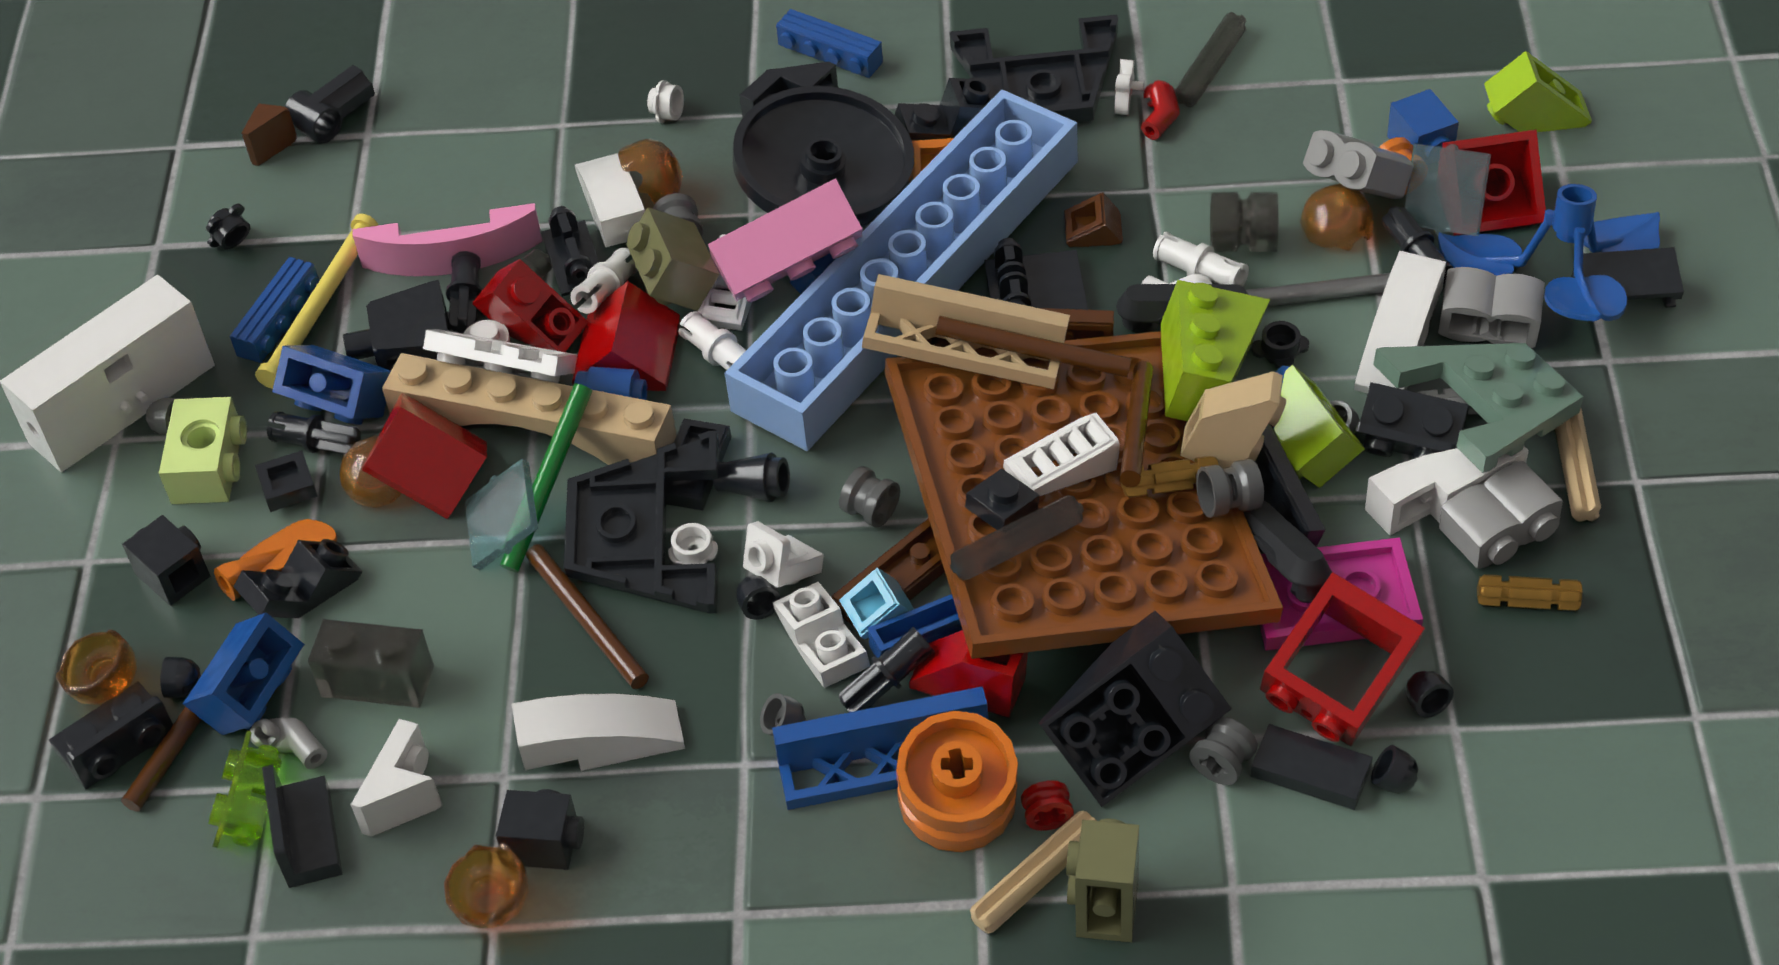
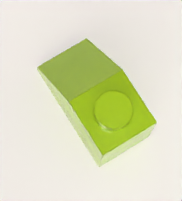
M1527 51L1523 52L1484 83L1490 101L1487 104V108L1491 116L1499 124L1505 125L1507 123L1519 132L1536 129L1537 132L1582 128L1592 122L1581 91Z
M1291 365L1284 373L1281 397L1286 398V404L1281 418L1274 426V432L1299 480L1305 477L1320 488L1365 448L1318 385L1294 365Z

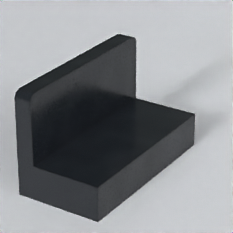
M273 764L262 767L273 852L288 887L292 888L343 875L330 789L325 775L282 786Z

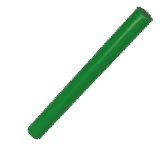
M575 383L500 563V566L507 570L518 573L593 392L587 386Z

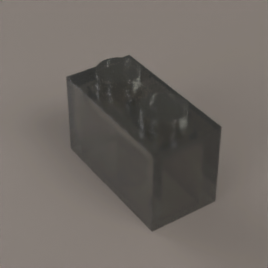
M323 619L308 658V663L321 697L416 708L421 707L434 668L423 629Z

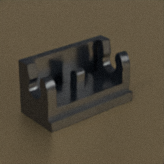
M1675 247L1583 253L1584 276L1606 275L1612 277L1624 288L1627 300L1662 297L1664 306L1667 308L1676 307V299H1682L1684 289ZM1573 268L1572 275H1571L1572 278H1575V277H1574V268Z

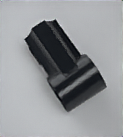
M352 65L313 94L307 90H300L294 93L287 101L285 107L290 111L295 129L322 144L333 140L341 129L343 118L373 97L375 92L373 84L367 79L364 72Z

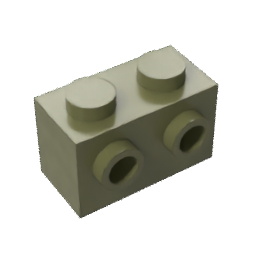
M647 207L640 221L631 227L626 245L649 296L655 298L658 303L663 305L674 303L698 311L720 274L695 223Z
M1111 818L1099 821L1082 819L1080 842L1069 841L1066 875H1069L1067 904L1075 905L1076 937L1132 943L1139 881V825L1126 824Z

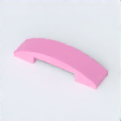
M535 203L490 209V223L401 235L398 223L352 229L353 239L362 268L400 276L452 274V257L456 253L463 251L477 254L481 259L480 268L488 267L530 250L542 242V235Z

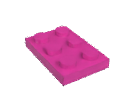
M1400 537L1317 547L1324 555L1332 572L1422 626L1423 617ZM1261 554L1283 606L1280 622L1260 624L1265 651L1280 649L1311 603H1304L1298 600L1290 592L1292 583L1269 563L1266 554ZM1324 614L1303 646L1365 638Z

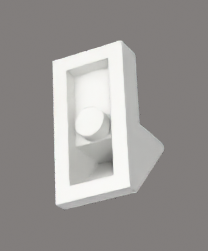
M402 719L397 721L351 803L360 830L364 835L372 837L435 811L442 806L434 780L429 776L422 775L428 763L429 752L425 746L419 725Z

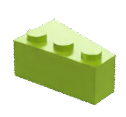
M1177 280L1161 321L1165 417L1188 421L1206 389L1234 382L1253 343L1270 299L1219 289L1206 283H1191Z

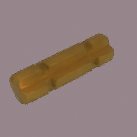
M1205 456L1195 458L1192 464H1190V459L1149 464L1148 470H1144L1142 465L1140 483L1136 487H1126L1121 483V487L1125 496L1130 498L1146 496L1147 490H1151L1153 495L1190 490L1194 488L1193 484H1196L1198 469L1204 466L1219 464L1216 457Z
M1484 574L1480 576L1477 585L1478 603L1485 606H1500V601L1507 602V607L1550 609L1551 604H1557L1558 610L1576 611L1580 609L1583 596L1581 582L1573 579H1559V584H1552V578L1509 576V581H1502L1501 575Z

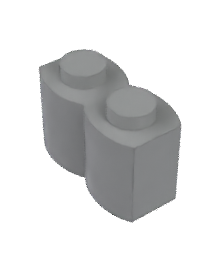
M1326 130L1313 132L1303 161L1306 169L1316 176L1338 181L1350 189L1390 199H1398L1404 196L1414 167L1413 163L1400 153L1378 148L1370 142Z
M1450 268L1446 276L1438 333L1449 339L1462 342L1487 340L1493 344L1526 343L1530 348L1536 347L1541 324L1545 282L1523 274H1502L1496 276L1478 268Z
M1519 461L1497 471L1483 484L1466 488L1441 506L1439 529L1477 569L1487 567L1493 563L1500 565L1508 561L1516 553L1518 546L1528 544L1534 540L1538 542L1543 541L1556 531L1559 526L1563 500L1524 461Z

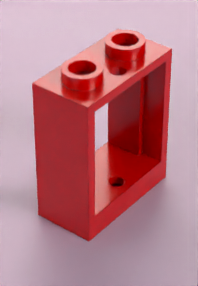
M1332 572L1265 669L1260 690L1266 693L1267 700L1277 709L1286 713H1293L1294 711L1311 721L1313 729L1322 737L1332 742H1339L1341 740L1352 747L1417 649L1425 628ZM1324 614L1391 654L1354 711L1287 670Z

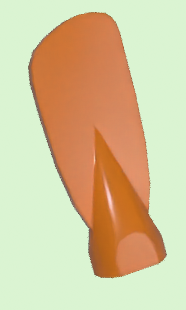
M304 519L297 521L257 544L239 560L223 563L214 569L216 581L221 590L234 601L241 597L234 588V585L242 570L265 572L268 569H274L281 572L298 540L321 542L323 539H330L337 542L336 532L328 524L317 520Z

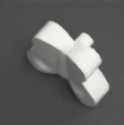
M1120 59V74L1117 76L1115 84V114L1128 115L1133 90L1143 91L1144 82L1134 81V60Z

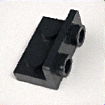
M1371 382L1360 422L1356 423L1354 433L1360 443L1363 444L1364 451L1383 457H1391L1394 451L1411 455L1412 459L1424 455L1457 448L1459 432L1464 430L1469 404Z
M137 681L50 738L49 742L55 753L86 790L98 781L114 774L118 768L145 750L159 744L173 723L163 702L157 696L152 697Z

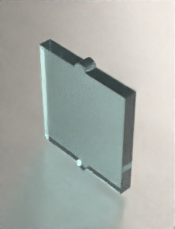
M1418 143L1413 145L1411 162L1414 167L1408 182L1405 208L1421 228L1434 229L1437 235H1439V232L1445 234L1447 231L1479 236L1491 154L1460 150L1456 144H1449L1447 147Z
M520 459L499 476L493 475L487 485L465 500L472 566L479 571L502 554H510L513 546L538 529L529 462L524 459Z

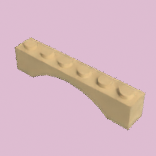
M401 353L382 390L389 413L392 412L400 395L404 393L459 426L499 424L521 427L553 437L573 386ZM592 390L593 392L571 444L597 457L607 465L629 459V462L632 463L657 454V448L674 443L677 436L671 405Z

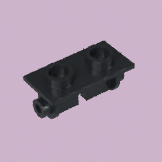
M559 206L552 210L549 217L550 229L541 231V235L561 296L563 297L571 295L572 290L587 278L589 270L599 263L585 220L577 222L575 213L565 206Z

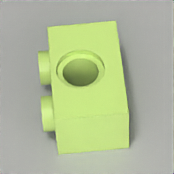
M231 397L174 399L159 469V476L171 504L229 502L232 483L237 482L240 477L239 445H244L247 439L244 416H238Z

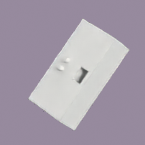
M157 274L0 380V383L28 443L62 473L144 416L153 402H156L158 399L171 397L211 369L215 364L191 301Z

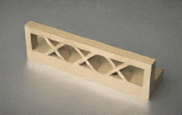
M878 274L874 286L871 313L863 336L862 348L1054 389L1060 362L935 335L939 316L1064 343L1070 315ZM878 325L899 329L903 334L893 337L876 332ZM938 337L946 339L951 345L945 347L934 346L927 339ZM981 347L995 350L999 355L992 358L979 355L975 350ZM1031 357L1049 361L1050 363L1048 370L1027 366L1023 360Z

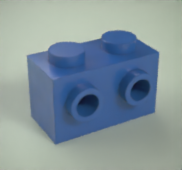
M315 345L283 346L272 392L294 399V405L314 411H322L324 409L335 413L334 418L339 421L361 425L365 418L383 417L386 400L382 387L391 370Z
M266 612L236 623L185 699L183 705L221 735L241 729L248 730L265 713L267 702L276 688L290 674L293 667L292 663L305 644Z

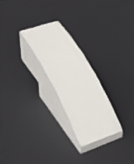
M616 153L575 164L576 173L605 248L627 242L631 227L640 221L645 209L622 158Z
M1399 250L1363 353L1354 385L1355 391L1368 394L1371 382L1395 387L1373 365L1377 348L1424 346L1428 335L1429 322L1443 288L1445 261Z
M1524 446L1523 450L1513 456L1504 454L1498 458L1497 466L1485 473H1482L1458 448L1424 455L1397 464L1369 477L1365 510L1390 536L1429 514L1440 523L1441 506L1466 488L1483 484L1497 471L1519 461L1526 463L1529 450Z
M578 694L546 697L511 704L518 748L525 771L577 759L581 771L685 749L675 700L626 694Z

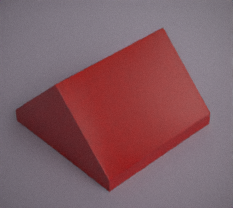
M1537 129L1444 142L1442 144L1437 192L1454 235L1538 224L1544 221L1546 206Z
M627 281L610 294L594 312L587 315L586 320L589 323L584 328L575 373L572 378L573 386L578 371H588L590 367L636 369L639 372L640 379L646 380L647 390H667L679 334L680 315L666 305L658 303L655 298Z
M402 393L361 470L448 519L487 458V442Z

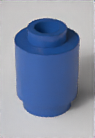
M590 367L588 371H578L574 384H582L596 391L647 400V382L640 379L639 372L636 369Z

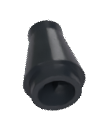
M773 452L729 462H719V479H713L716 491H728L773 502L776 497H785L788 492L790 483L789 465L786 458L776 457Z

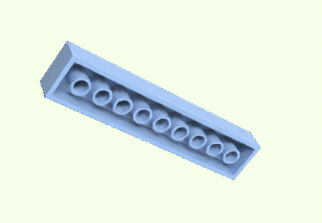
M1001 89L862 232V237L856 240L858 247L836 258L724 373L730 411L808 451L885 369V359L897 356L862 348L863 336L871 313L874 286L878 274L958 291L984 263V260L990 257L998 246L999 241L1007 238L1078 162L1077 122ZM878 325L876 332L893 337L903 334L899 329Z

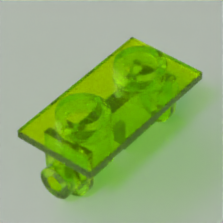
M250 731L246 732L241 750L230 748L221 779L231 781L227 795L216 794L208 824L218 827L212 846L218 848L222 834L232 836L235 844L244 847L252 846L254 841L262 836L263 824L268 810L267 801L250 795L253 792L266 796L262 767L273 764L278 774L282 761L278 757L279 751L273 746L261 745L258 749L249 747L252 734Z

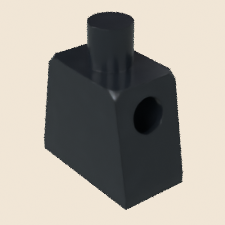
M439 280L430 281L370 301L366 306L369 329L343 334L344 347L348 357L359 360L375 356L377 366L388 370L393 369L401 353L437 360L438 352L425 350L423 346L426 330L439 329L451 332L448 326V312Z

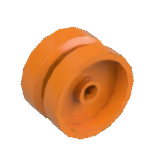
M949 711L930 716L911 729L899 748L896 767L897 792L903 820L918 839L938 850L965 852L985 847L1003 834L1014 816L1017 798L1018 761L1012 741L996 723L977 713Z

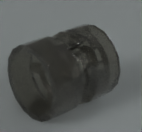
M1211 192L1210 246L1214 248V252H1237L1241 245H1246L1250 252H1277L1279 226L1277 192H1250L1246 199H1242L1238 192Z

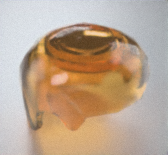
M644 139L620 149L618 157L623 171H636L642 175L643 181L638 190L641 193H648L654 204L666 195L680 192L682 170L678 158L663 142Z
M1339 183L1320 188L1310 195L1304 204L1300 224L1309 242L1323 248L1338 247L1349 251L1360 238L1371 239L1374 218L1371 206L1363 194Z
M376 435L354 443L343 456L340 466V481L345 493L358 505L372 508L393 503L402 494L361 470L378 438Z
M109 629L107 632H93L75 640L62 657L60 670L56 673V679L66 694L82 704L102 705L108 700L119 696L132 685L137 672L134 650L113 629Z
M503 843L497 847L474 845L464 857H461L452 865L444 881L446 904L454 915L467 926L478 929L500 927L520 913L528 897V873L526 868L511 848Z

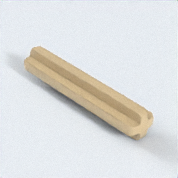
M1580 409V413L1555 428L1572 517L1578 522L1585 520L1592 522L1599 517L1601 503L1582 409Z
M1079 811L971 907V919L974 924L987 934L997 930L1066 867L1069 841L1080 842L1082 819L1097 820L1086 811Z

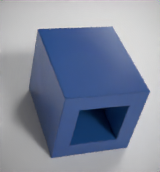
M1428 89L1391 103L1387 137L1389 139L1395 137L1408 139L1415 149V154L1423 157L1429 165L1440 162L1442 144L1444 142L1457 140L1459 122L1434 92Z

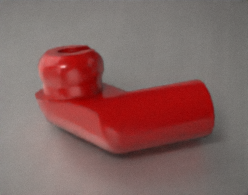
M1157 80L1147 85L1143 93L1144 98L1150 97L1151 100L1147 105L1154 108V111L1141 124V130L1146 137L1152 140L1158 139L1180 114L1175 89L1163 80Z

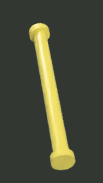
M357 214L350 225L351 229L378 226V223L369 215ZM352 230L269 361L260 364L255 372L257 380L262 385L273 389L282 347L301 345L356 259L358 252Z

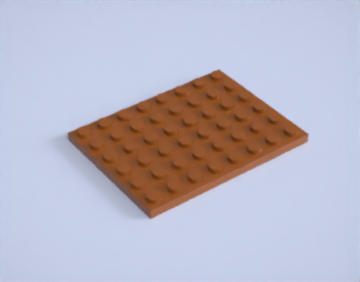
M1161 331L1064 341L1065 344L1132 358L1128 377H1122L1060 363L1054 389L907 357L885 359V376L971 659L1114 642L1153 611L1159 613L1174 628L1177 634L1280 622L1283 606L1243 511L1234 508L1230 509L1224 516L1207 517L1200 506L1196 484H1193L1194 488L1190 490L1154 495L1151 490H1147L1146 496L1132 498L1125 496L1123 492L1120 473L1133 370L1137 362L1147 361L1153 366L1142 464L1144 470H1148L1149 464L1187 459L1180 455L1184 428L1188 421L1165 417ZM989 348L975 350L979 355L992 358L999 355L995 350ZM1031 357L1023 360L1027 366L1048 370L1050 363L1049 361ZM1097 413L1119 440L1120 448L1116 470L1040 496L1038 510L1004 534L965 508L966 493L1001 468L1004 469L1005 459L1077 419ZM1056 460L1052 461L1056 467L1059 466ZM1037 466L1031 468L1037 477L1043 475Z

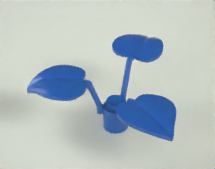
M1568 184L1558 189L1555 210H1545L1544 221L1523 253L1521 247L1515 241L1495 234L1452 236L1439 232L1438 246L1443 257L1453 268H1478L1496 276L1513 274L1514 267H1523L1527 264L1552 225L1558 239L1567 243H1574L1575 278L1560 277L1550 281L1545 287L1544 299L1546 304L1554 312L1568 318L1583 321H1597L1599 319L1613 321L1619 319L1626 310V292L1622 285L1610 276H1584V246L1589 248L1591 253L1659 248L1660 213L1655 212L1594 222L1593 218L1597 200L1596 192L1585 185Z

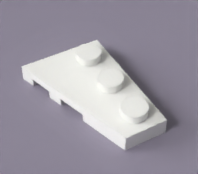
M439 329L426 330L423 346L425 350L438 352L437 360L441 362L465 365L466 358L483 361V369L512 373L513 368L531 371V378L559 382L560 375L575 373L578 355Z

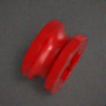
M1054 780L1041 781L1023 791L1021 804L1026 810L1025 821L1030 828L1038 831L1057 829L1074 816L1073 805L1069 801V789L1065 783Z

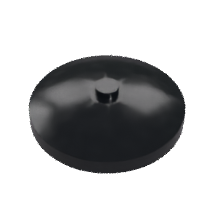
M804 86L775 93L753 106L742 118L735 132L733 169L736 179L748 198L767 213L836 178L860 225H865L872 222L910 184L912 179L914 149L909 133L904 125L882 104L851 90L829 86Z

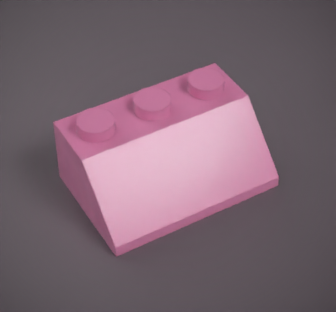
M835 178L709 243L708 247L718 271L736 302L746 297L748 303L772 292L774 289L771 283L787 275L793 281L810 273L816 268L813 262L830 253L832 258L836 259L858 247L856 240L862 237V227Z

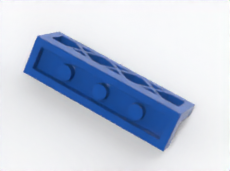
M983 686L772 727L787 810L897 789L896 767L899 748L911 729L930 716L949 711L977 713L988 719V706ZM866 758L878 765L873 773L866 777L856 778L845 772V769L853 760ZM813 768L826 775L818 786L795 790L791 773Z

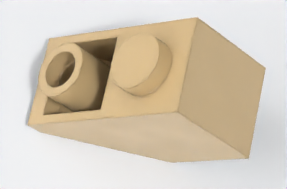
M1273 371L1206 389L1185 425L1180 456L1192 461L1198 457L1213 456L1216 457L1219 466L1222 468H1229L1233 462L1252 459L1255 461L1264 442V435L1262 433L1268 424L1274 427L1278 423L1285 408L1286 398L1281 397L1283 375Z

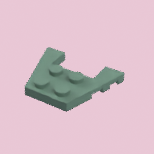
M1526 343L1377 348L1373 365L1396 388H1403L1441 378L1488 423L1461 430L1456 446L1482 473L1489 472L1495 468L1498 458L1504 454L1513 456L1523 450L1525 441L1535 434L1543 437L1580 413L1584 396Z

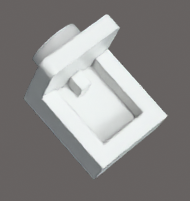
M759 521L748 524L743 568L757 576H762L777 588L796 584L801 579L822 573L824 554L790 535L784 536Z

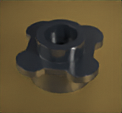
M235 204L230 209H220L210 218L206 226V230L210 233V238L207 241L210 247L215 248L220 245L225 250L232 249L247 237L250 231V224L242 217L245 208L241 204Z
M1275 321L1264 327L1261 340L1254 341L1251 350L1254 356L1267 358L1270 363L1275 364V367L1279 369L1281 366L1290 367L1294 365V359L1300 353L1308 351L1309 340L1300 334L1299 329L1294 324L1286 321Z

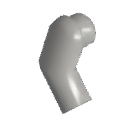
M296 718L260 719L250 729L251 742L262 751L268 753H294L307 769L319 767L327 758V750L308 727Z

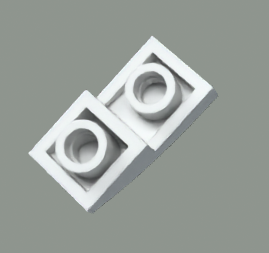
M819 582L805 588H800L792 594L773 602L774 609L789 637L823 688L870 667L867 651L846 627L840 607Z

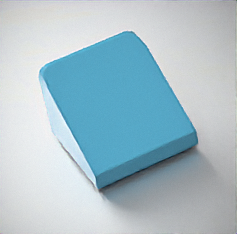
M878 567L839 599L860 637L863 639L868 638L867 627L877 625L914 609L897 580Z

